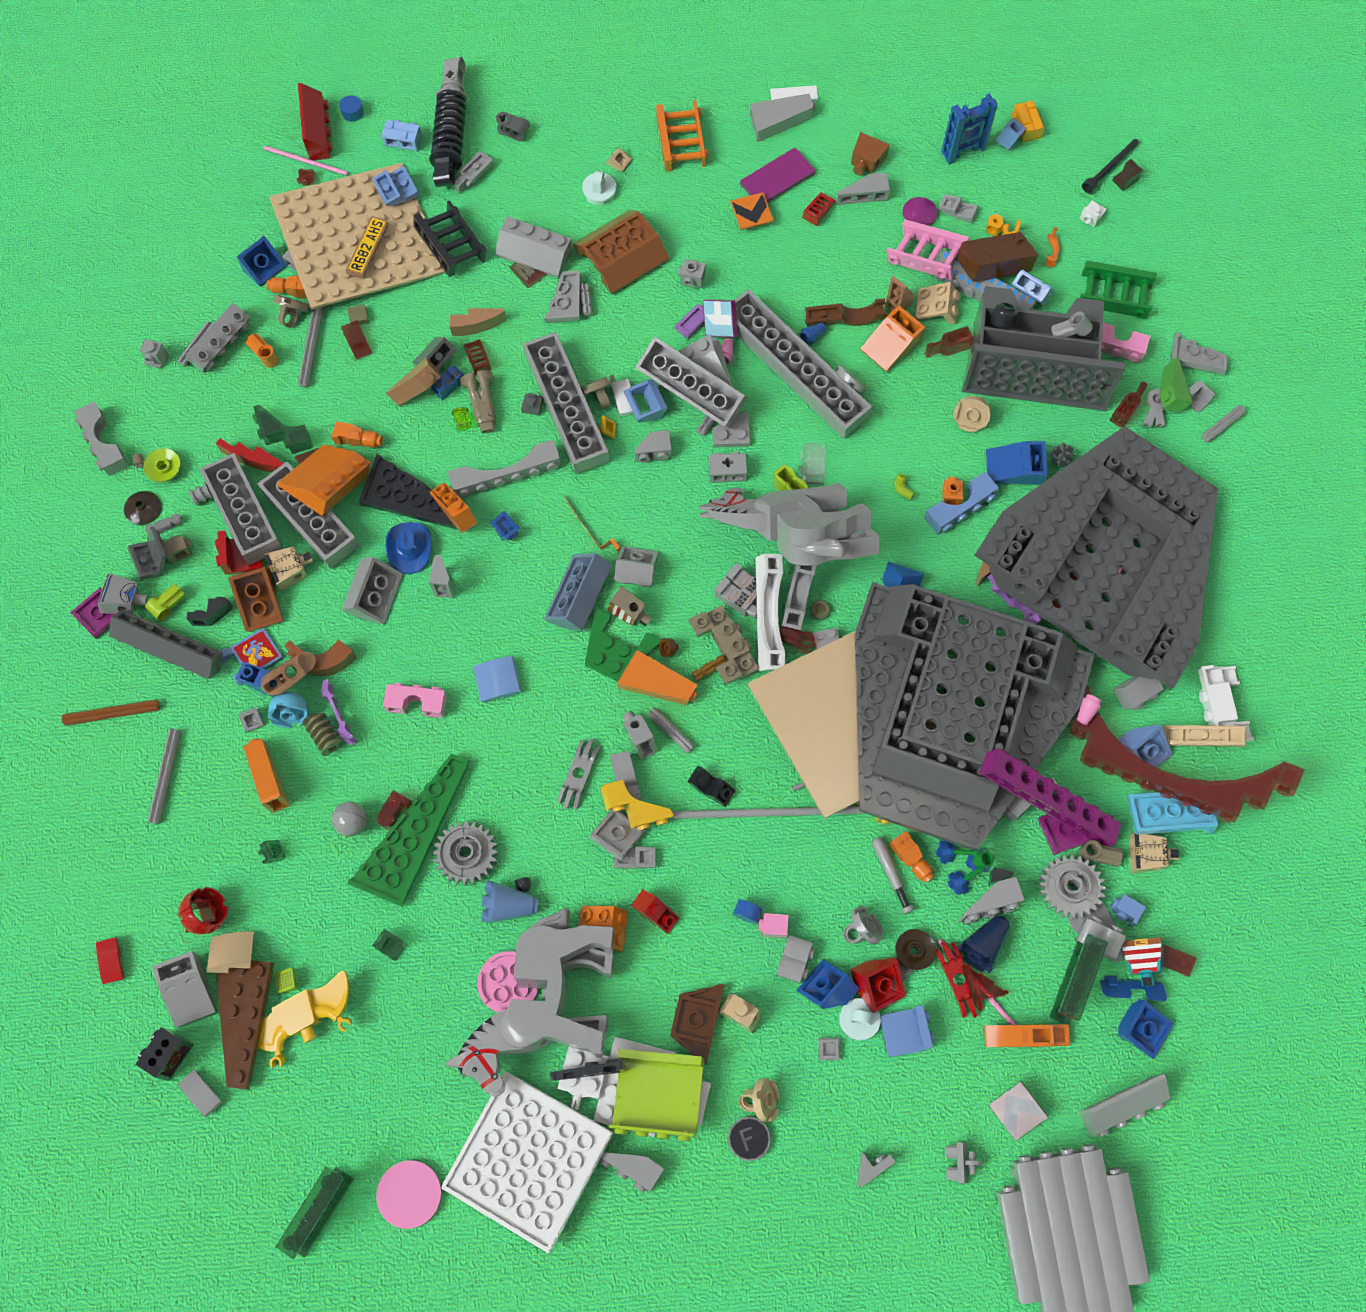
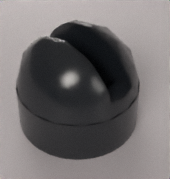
M530 877L514 881L517 890L525 893L530 891Z

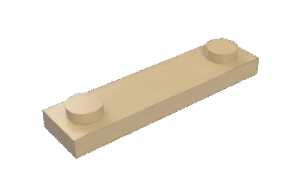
M1163 726L1169 746L1246 747V726Z

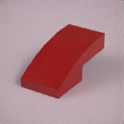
M113 937L97 941L96 954L102 985L124 979L125 975L120 960L122 953L118 938Z

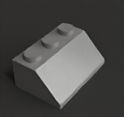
M374 557L361 559L342 610L357 618L384 624L403 573Z

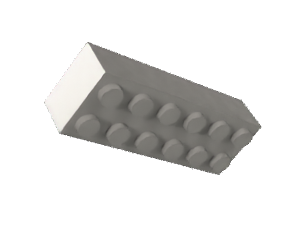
M655 336L635 367L726 428L731 426L749 398Z
M230 454L200 468L247 565L249 566L264 559V554L281 550L282 547L235 454Z
M285 462L257 485L267 499L331 569L357 549L359 544L355 536L331 510L321 516L277 485V482L293 470L291 465Z

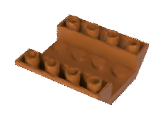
M635 210L626 211L573 243V247L582 258L587 256L600 272L602 283L611 294L616 293L669 260L659 235L642 214Z

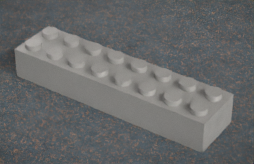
M554 332L523 343L524 355L575 474L609 462L607 447L557 333Z

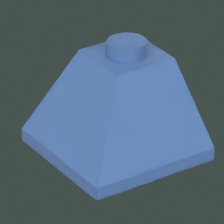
M1159 724L1131 729L1117 740L1124 758L1144 778L1173 755L1163 728Z

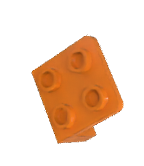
M583 906L580 911L578 926L613 927L615 932L613 951L623 952L628 911L615 906Z

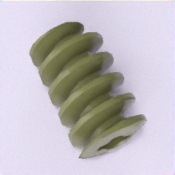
M325 713L312 714L305 718L302 724L306 726V731L314 739L318 750L322 751V756L330 755L337 750L342 739H335L338 736V732H332L334 726H328L331 721L329 719L324 720L327 716Z

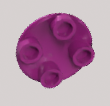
M914 197L904 204L903 216L909 221L931 225L936 219L937 208L927 198Z

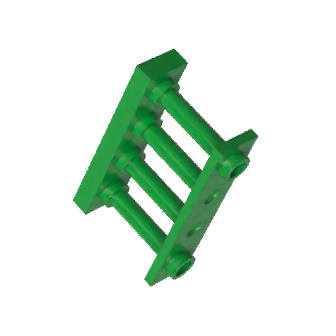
M1086 260L1081 275L1088 278L1086 293H1081L1080 298L1104 301L1103 311L1136 316L1137 318H1148L1152 306L1145 305L1147 289L1152 288L1157 273ZM1095 279L1105 280L1103 297L1093 295ZM1112 282L1123 284L1121 300L1110 298ZM1130 285L1140 287L1138 303L1128 302Z

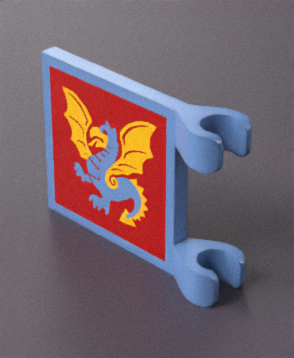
M264 628L235 645L221 650L223 652V662L228 661L235 655L241 665L244 661L264 669L283 659V656ZM235 674V675H234V680H235V682L237 683V685H242L243 683H241V682H239V681H237V680L235 679L236 676H237V674Z

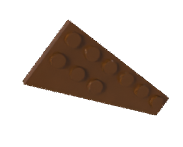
M251 960L250 968H229L228 973H216L226 1086L229 1088L250 1090L274 967L272 962Z

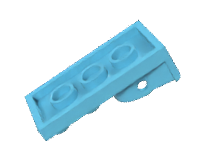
M1209 788L1129 794L1127 797L1136 835L1203 830L1208 832V834H1212L1218 826Z

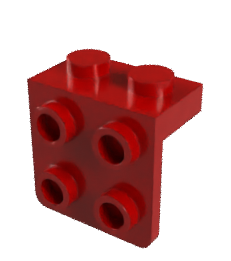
M225 530L217 531L218 539H215V546L219 555L216 556V563L218 567H221L225 575L248 572L263 567L262 560L248 566L235 540L229 539Z

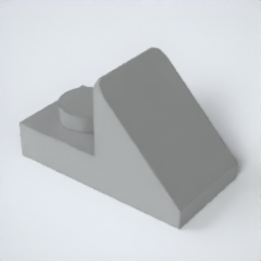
M860 1153L857 1186L859 1188L863 1187L894 1164L895 1160L891 1154L886 1157L884 1154L880 1155L873 1161L875 1165L872 1166L864 1153Z

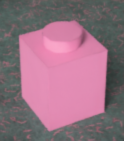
M764 913L763 919L759 918L758 931H762V937L786 939L788 915Z

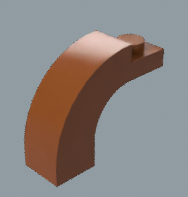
M338 639L328 651L314 655L316 663L314 668L307 674L328 676L338 673L350 665L357 656L352 649ZM290 640L284 645L288 650L286 654L290 658L300 652H304Z

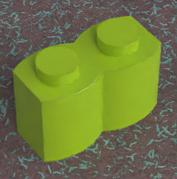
M783 464L774 472L773 485L778 491L808 488L807 484L802 479L796 477L794 471L787 465Z

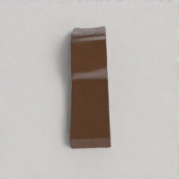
M885 298L875 299L871 305L858 309L845 307L841 303L805 307L806 325L812 326L820 322L824 325L844 323L851 326L870 324L886 317V311H883V305L886 304Z

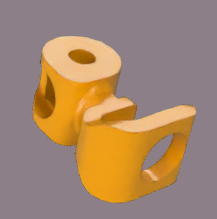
M994 214L988 218L986 231L992 236H999L1000 233H1003V235L1017 233L1021 221L1017 220L1015 230L1009 232V224L1006 223L1005 225L1003 218L1000 215Z

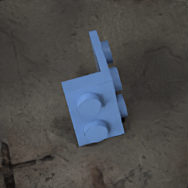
M923 1005L914 1007L911 1010L884 1014L880 1017L887 1054L890 1057L926 1051L933 1048L932 1044L935 1043L934 1035L928 1029L927 1023L930 1022L928 1011L924 1010Z

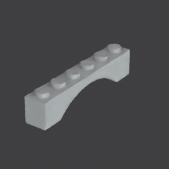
M554 440L536 444L531 452L522 460L506 468L478 470L464 466L447 472L453 491L460 498H465L472 493L484 492L492 487H501L508 482H517L528 476H537L544 471L556 470L558 467H561V462Z

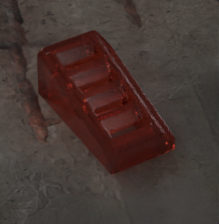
M480 339L464 344L475 376L480 370H492Z

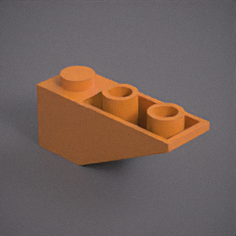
M445 482L429 492L461 533L477 524L470 508Z

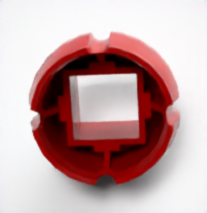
M209 887L198 888L189 892L181 900L178 916L186 933L190 932L197 935L210 934L222 926L228 914V906L223 905L226 900L217 890ZM199 909L203 921H200L194 915L193 910Z

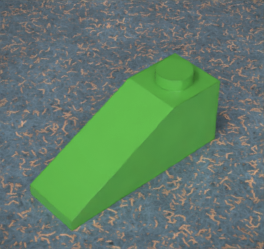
M1176 357L1163 369L1159 396L1163 409L1180 413L1193 402L1180 360Z

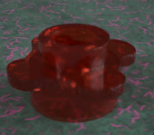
M313 169L298 170L299 177L297 182L299 184L309 186L314 182L313 175L315 171Z

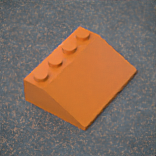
M323 444L277 482V485L323 516L367 478L371 462L357 452Z

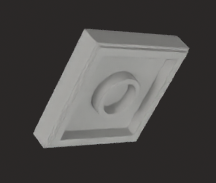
M612 809L590 834L589 838L622 861L643 836L645 830L638 831V827L631 829L628 817L620 811L613 812Z

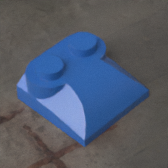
M1139 999L1129 1007L1118 1027V1034L1121 1039L1130 1042L1144 1054L1154 1059L1174 1023L1148 1002Z

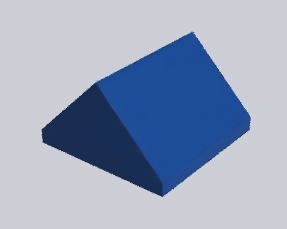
M262 236L236 256L242 270L258 286L286 266L265 236Z

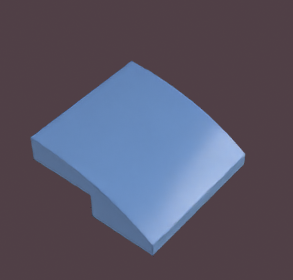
M405 166L390 174L386 170L372 178L386 206L397 205L420 195Z
M513 656L502 657L473 666L481 702L486 703L499 697L507 698L522 692Z

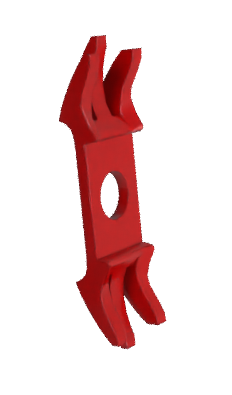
M943 941L941 945L948 962L946 963L938 949H936V956L953 990L962 1018L967 1017L962 1000H965L973 1018H976L977 1013L971 996H973L978 1010L981 1011L983 1007L979 995L974 989L957 946L954 942L950 943L956 959H954L955 957ZM957 973L965 977V982L961 986L956 985L953 981V977Z

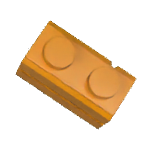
M1034 101L1014 105L1011 119H1016L1026 128L1020 135L1022 141L1027 142L1032 139H1040L1045 128Z

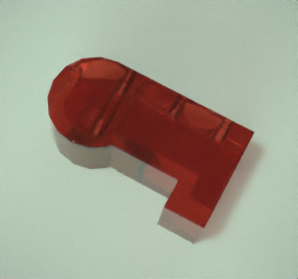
M393 790L378 813L377 821L379 825L385 830H390L404 808L408 809L411 806V800Z

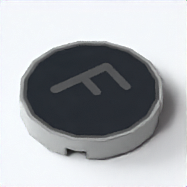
M741 1118L733 1124L729 1131V1147L739 1159L745 1161L757 1160L764 1156L769 1149V1130L757 1118Z

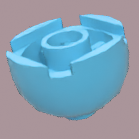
M283 692L273 697L270 701L268 719H271L272 724L276 726L293 728L292 724L299 723V726L303 725V720L308 717L307 703L297 693Z

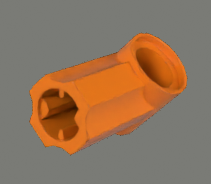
M258 333L251 334L246 341V345L258 356L264 366L268 368L276 366L279 358L272 346L268 345Z

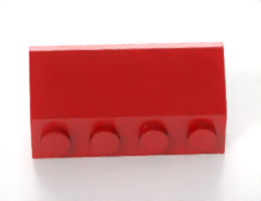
M298 83L302 140L309 159L313 161L331 159L330 151H333L331 140L329 141V137H331V130L328 127L330 117L329 113L326 112V110H329L328 100L324 99L322 92L303 83Z

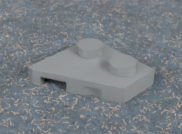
M748 412L738 415L729 428L721 424L713 428V448L750 446Z

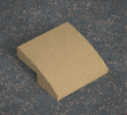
M233 932L212 937L207 972L228 973L229 968H250L254 932Z

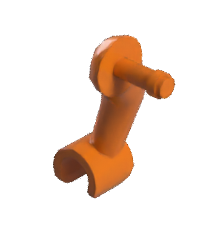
M1054 227L1052 234L1047 236L1053 248L1052 256L1048 255L1045 265L1053 268L1061 250L1058 237L1055 235L1057 227Z

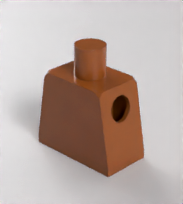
M860 132L851 159V164L855 166L853 168L854 173L857 175H862L864 171L873 173L887 158L890 145Z

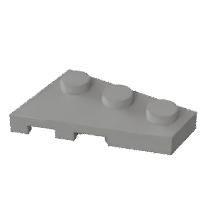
M580 271L562 272L556 287L555 296L549 305L550 309L548 314L545 315V323L580 320Z
M1175 332L1171 361L1178 357L1181 366L1225 374L1228 356L1209 347L1203 348L1197 345L1196 341L1192 339L1188 341L1180 337L1181 334Z

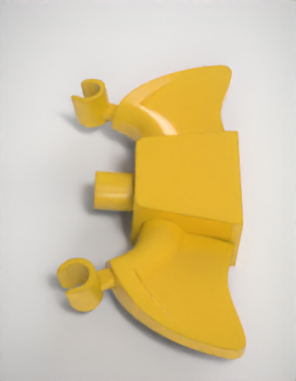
M346 971L339 972L323 987L313 990L305 989L272 1008L273 1012L263 1019L258 1048L266 1051H275V1056L270 1060L272 1068L276 1066V1059L279 1061V1067L285 1064L286 1058L281 1054V1051H284V1042L289 1036L301 1034L305 1043L317 1038L312 1027L322 1022L321 1018L328 1017L334 1022L338 1021V1028L343 1032L347 1031L342 1025L343 1021L352 1025L350 1018L342 1017L349 998V980Z

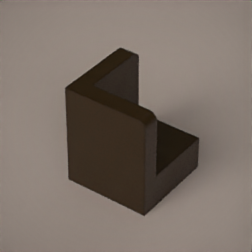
M1130 159L1126 162L1123 171L1114 176L1112 181L1124 191L1139 180L1143 170Z

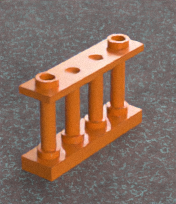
M696 100L693 101V110L667 113L663 109V104L656 105L665 172L672 171V164L676 161L701 159L702 167H706V160L709 159L708 149H704L699 120L701 118V108L697 107ZM694 117L695 124L670 127L666 125V122L670 119ZM696 131L697 138L668 139L671 133ZM699 145L700 151L683 154L670 152L673 147Z

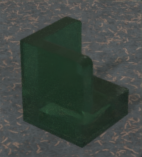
M383 929L372 946L392 960L397 961L408 944L386 929Z

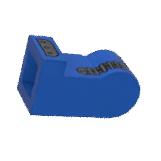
M451 366L445 373L440 375L441 378L431 385V390L443 400L461 385L460 378L464 374L456 366Z

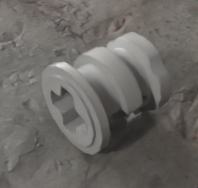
M206 482L203 483L202 487H196L194 491L189 490V494L196 505H199L201 501L206 502L207 498L214 499Z

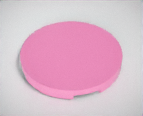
M505 951L493 955L484 964L478 975L477 987L482 1001L490 1009L498 1013L508 1008L511 999L534 1000L538 993V989L520 988L515 980L516 952Z
M403 1161L389 1168L382 1176L377 1188V1205L381 1215L393 1226L404 1229L419 1227L427 1223L435 1215L441 1203V1185L435 1171L419 1161Z

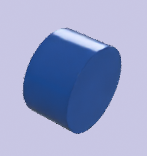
M349 95L341 99L339 107L345 120L354 122L362 118L364 110L358 97Z
M738 899L733 915L745 922L757 924L763 909L751 902Z

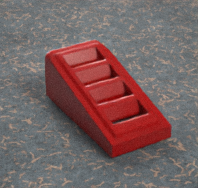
M820 192L803 211V219L818 226L835 203V199Z

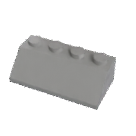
M507 216L500 229L495 256L559 278L573 251L572 240L569 237Z
M1164 1074L1152 1076L1078 1111L1090 1136L1097 1135L1100 1138L1109 1134V1128L1115 1125L1117 1129L1129 1124L1127 1120L1135 1117L1137 1120L1146 1116V1111L1151 1108L1156 1111L1165 1107L1166 1104L1164 1102L1170 1100L1166 1076Z

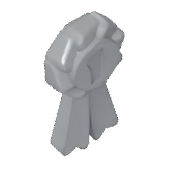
M1154 389L1147 395V405L1151 408L1142 423L1143 426L1147 425L1151 428L1154 418L1155 428L1158 426L1163 428L1165 425L1163 406L1159 396L1160 389Z

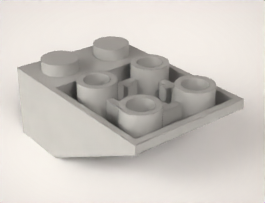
M1017 877L996 882L958 919V923L965 922V925L977 922V919L983 916L984 919H990L1002 911L1004 914L1015 912L1024 901Z
M190 951L152 966L157 986L175 1028L216 1013L199 954Z

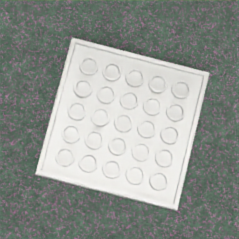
M505 1071L502 1075V1079L506 1084L504 1093L497 1097H490L441 1188L551 1254L614 1132Z

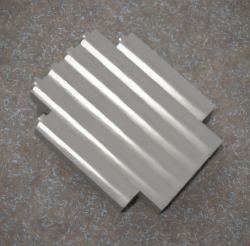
M1095 1144L1082 1145V1149L1079 1150L1063 1148L1060 1149L1061 1153L1053 1154L1052 1151H1045L1039 1153L1040 1156L1032 1158L1031 1155L1018 1156V1160L1012 1161L1013 1166L1009 1167L1011 1176L1016 1179L1017 1188H1015V1185L1003 1186L1002 1190L996 1191L1016 1300L1020 1304L1039 1301L1041 1312H1134L1129 1285L1150 1282L1128 1172L1121 1170V1167L1109 1168L1108 1172H1106L1102 1149L1095 1147Z

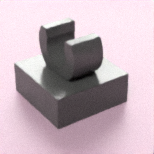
M525 393L521 412L539 416L543 396Z

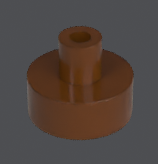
M663 638L659 642V652L662 657H673L679 649V645L672 638Z

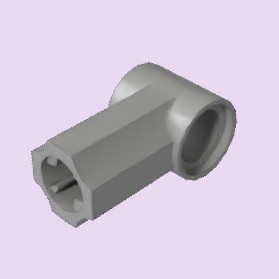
M1079 311L1071 315L1069 320L1053 325L1051 331L1053 336L1069 337L1074 334L1085 336L1091 332L1093 326L1086 315Z

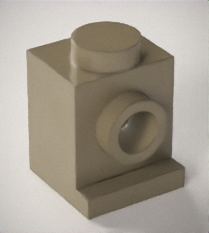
M180 535L174 536L166 542L163 539L161 540L162 548H166L167 559L170 563L192 555L190 550L192 544L188 537L184 538Z

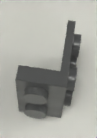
M150 527L147 542L128 545V552L139 581L162 576L163 569L166 567L165 559L168 557L166 548H162L160 533L156 532L154 527Z

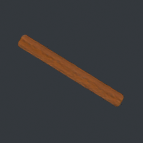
M154 699L63 714L62 723L64 725H72L158 711L160 703Z

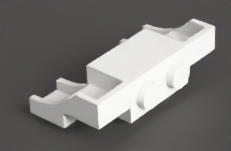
M1202 666L1198 670L1202 685L1199 699L1203 703L1204 719L1208 722V726H1246V742H1252L1254 737L1251 736L1250 721L1236 722L1238 716L1230 688L1240 685V681H1237L1235 673L1236 666Z

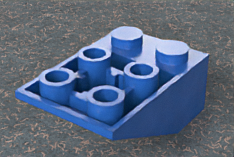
M1025 441L986 449L988 476L995 484L1041 485L1047 477L1046 441Z

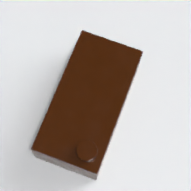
M1022 232L964 241L961 244L956 259L972 282L1019 274L1021 270L1031 272L1039 255Z

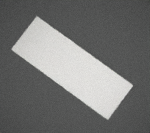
M816 85L770 89L771 100L809 93L811 100L818 99Z

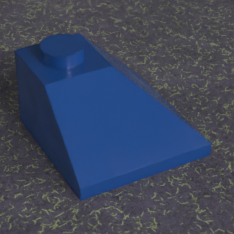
M822 960L800 985L797 992L822 1009L847 1005L859 988L846 973Z

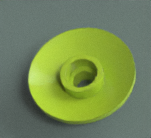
M165 448L157 449L146 457L143 469L150 480L160 483L167 482L178 474L181 461L174 451Z

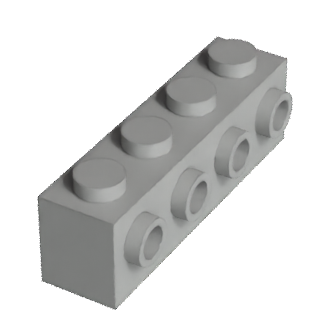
M232 303L186 353L185 359L202 373L206 369L209 371L214 366L216 357L219 356L221 358L227 351L225 347L229 343L232 345L238 339L237 334L240 331L244 332L249 327L250 316Z

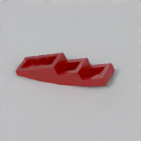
M221 438L216 442L217 447L222 453L227 456L234 453L238 462L252 468L272 473L284 464L259 446L252 451L240 442L235 447Z

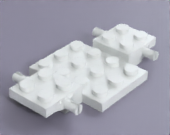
M615 1037L610 1057L603 1055V1058H597L587 1050L568 1047L563 1070L585 1067L587 1062L597 1061L598 1064L606 1063V1060L619 1059L617 1057L618 1049L675 1054V1052ZM619 1073L559 1081L557 1089L568 1091L574 1095L570 1108L574 1109L575 1107V1110H579L581 1098L597 1099L599 1101L593 1121L606 1125L613 1124ZM702 1081L698 1126L702 1124L711 1083ZM648 1133V1136L655 1137V1135H656V1134Z

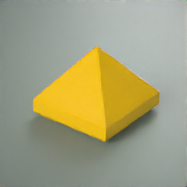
M604 415L601 416L599 431L611 439H615L616 422Z

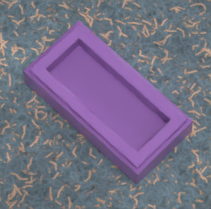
M698 303L675 325V330L687 340L705 324L703 307Z

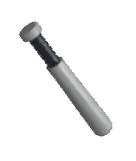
M883 838L873 839L872 845L893 890L896 891L903 906V914L912 912L914 907L908 902L903 890V884Z

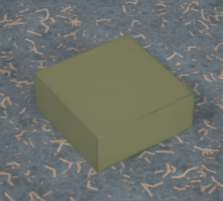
M365 304L347 308L352 327L369 323Z

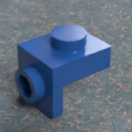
M505 511L490 522V525L502 540H512L519 534L517 531L520 529V526L516 525Z

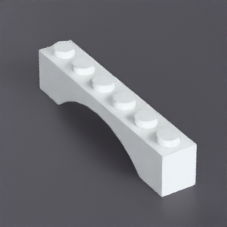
M762 554L756 557L758 671H773L785 665V650L778 625V596L783 574L782 554Z

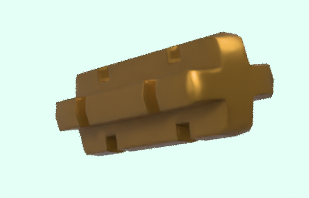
M724 655L716 657V660H711L701 666L699 670H694L692 672L693 678L696 681H700L704 678L703 676H708L715 672L716 667L727 662V659Z

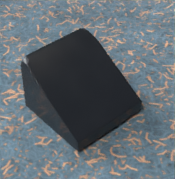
M995 867L990 871L988 885L1010 879L1014 873Z

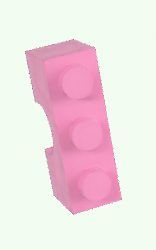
M1103 323L1101 352L1114 357L1125 358L1131 362L1141 363L1146 354L1150 336L1133 331L1128 340L1121 341L1114 335L1115 326Z
M401 683L387 684L383 707L386 712L406 714L408 704L417 700L422 702L421 711L424 716L444 718L447 695L439 687L426 689L420 685L408 687Z

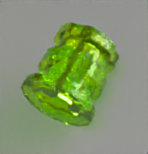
M458 407L451 412L456 429L459 431L472 427L467 407Z

